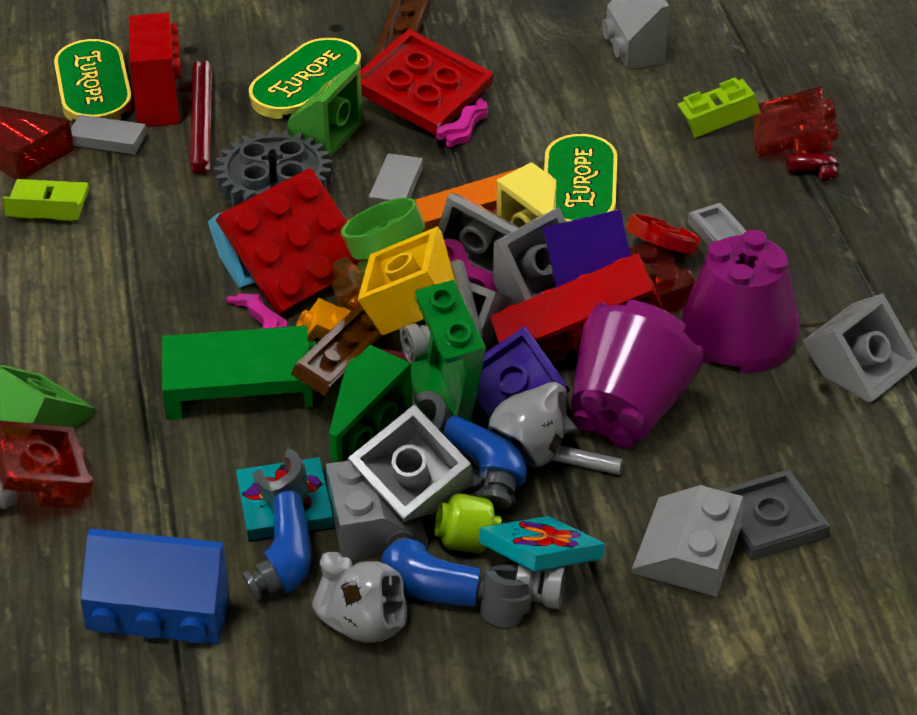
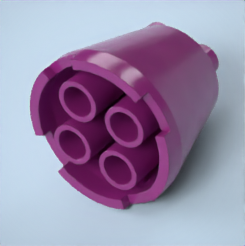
M748 230L743 235L714 241L708 246V253L685 304L681 321L686 325L683 332L695 345L702 346L703 363L711 366L714 362L728 366L740 367L741 373L761 372L777 367L792 356L793 348L798 342L801 324L787 256L778 245L767 240L766 234L759 230Z
M630 299L626 306H608L605 302L597 304L591 310L582 330L571 397V408L574 412L573 423L584 431H594L602 436L609 437L615 445L621 448H632L636 441L644 439L694 382L704 361L702 346L695 345L683 332L686 325L682 321L656 306Z

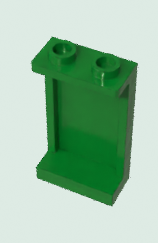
M450 280L415 291V300L429 328L430 338L427 357L411 362L412 396L415 401V396L419 392H436L444 399L454 415L471 422L486 347L455 281ZM415 401V403H416L418 409L425 415V413L422 411V409L419 407V405H418L417 402Z
M307 325L162 336V393L166 420L183 419L182 401L302 392L304 394L305 408H313L312 393L318 391L291 375L295 364L317 344L316 341H308Z

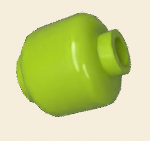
M455 493L449 497L447 502H440L434 527L435 536L441 537L442 544L449 550L480 554L487 549L486 546L479 542L480 527L501 524V516L495 515L494 506L489 499Z

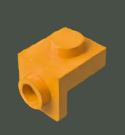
M318 298L310 311L304 310L296 326L307 325L308 341H314L315 338L322 339L351 311Z

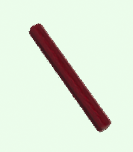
M206 60L202 63L196 61L193 64L190 164L191 171L194 174L199 172L206 174L210 170L212 71L211 64Z

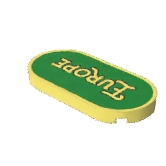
M319 38L308 41L253 80L249 87L251 105L257 113L272 119H283V115L294 114L326 82L352 64H357L361 67V53L354 44L343 39Z
M86 39L68 44L59 50L55 56L54 64L62 109L67 119L73 122L72 119L76 120L78 116L120 120L122 119L121 114L125 113V111L127 114L132 108L131 90L123 54L117 45L100 39Z
M572 134L553 141L545 152L544 171L556 179V208L560 207L566 222L616 210L617 152L614 146L603 138L589 134Z

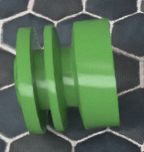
M409 197L382 202L364 210L349 220L341 229V235L351 257L361 259L357 264L359 275L364 278L370 254L422 233L425 228V221L416 201Z

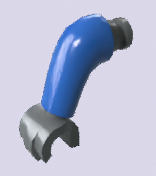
M419 392L415 396V401L428 418L434 419L432 423L460 452L480 466L479 475L484 479V488L486 489L482 491L481 497L489 499L494 508H510L512 504V497L510 495L514 493L515 487L522 486L526 479L527 469L522 453L513 443L500 435L454 415L444 399L436 392Z
M287 448L283 461L287 474L281 479L269 481L261 469L252 474L257 490L263 499L273 506L274 540L269 549L263 552L265 560L255 566L257 571L250 574L248 570L241 573L249 591L257 602L263 599L262 593L267 590L270 594L279 589H282L285 594L294 591L307 578L310 570L311 545L303 505L309 494L308 475L302 459L293 449Z
M396 530L387 537L385 542L386 550L383 552L381 563L389 565L401 575L404 582V595L430 603L475 607L476 600L481 599L480 614L482 618L492 625L504 628L517 627L523 615L530 612L532 596L529 595L528 584L516 580L517 564L494 566L486 569L484 577H480L481 568L452 563L432 556L424 544L417 541V537L410 530Z

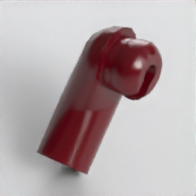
M803 153L786 156V170L788 173L819 171V178L824 181L833 180L838 176L837 167L839 163L832 155Z

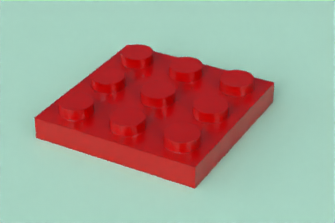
M408 29L360 70L361 95L434 135L437 134L438 127L449 124L462 112L464 107L469 106L489 88L494 78L493 72L411 29Z
M312 167L219 214L216 219L219 227L279 316L358 273L357 264L361 259L351 257L341 235V229L347 221Z

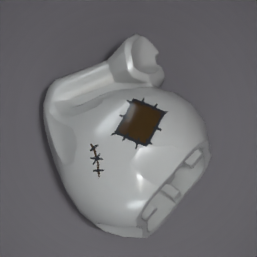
M557 382L546 383L515 394L502 401L495 408L488 425L490 431L513 443L522 453L525 463L532 467L545 466L551 462L559 451L564 434L577 430L567 415V390L562 384Z
M326 552L322 554L320 567L323 576L313 598L312 607L316 615L323 622L352 640L364 643L385 641L397 634L405 626L407 604L404 596V582L401 575L395 569L378 561H361L353 565L351 559L342 557L339 552Z

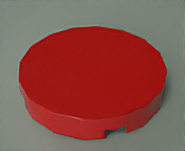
M632 214V216H629L625 227L629 233L638 238L681 253L695 254L700 242L699 236L683 227H678L677 229L670 226L665 220L649 215Z

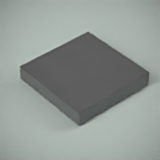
M789 469L721 489V491L743 496L742 527L737 541L751 561L829 537L830 525Z

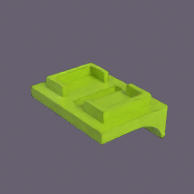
M735 77L719 83L720 87L704 94H701L700 91L683 97L684 101L677 104L694 138L761 113L755 93L743 79L738 80ZM718 99L721 105L716 106L713 100Z
M17 179L10 197L2 198L5 216L27 219L78 220L89 191V183ZM48 192H52L50 199H46Z

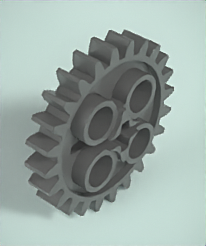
M272 129L269 131L268 136H263L258 131L255 132V138L253 139L241 136V144L230 142V150L222 149L221 157L215 159L214 175L217 191L222 192L224 200L231 199L233 207L271 188L270 155L272 154L276 155L278 184L312 167L326 190L327 185L332 184L333 168L330 152L324 151L323 143L315 144L314 137L303 140L301 132L292 137L289 136L288 130H284L281 135H276Z

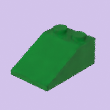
M369 345L359 356L349 361L344 371L329 431L331 463L348 461L349 456L412 407L411 363L372 345Z

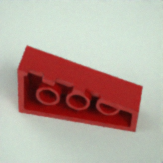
M169 12L129 16L130 69L137 123L146 124V127L180 124L176 79H182L177 23L170 24Z
M639 253L630 257L618 259L613 264L592 273L583 274L577 279L557 288L545 290L538 296L524 302L510 305L502 311L490 315L499 343L523 326H526L550 362L555 363L565 360L567 352L574 350L579 352L583 326L591 310L597 304L605 302L608 306H626L630 299L651 304L664 310V307Z

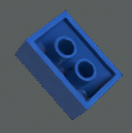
M89 529L80 599L86 630L139 635L147 638L157 637L185 640L192 643L218 644L230 607L223 542Z

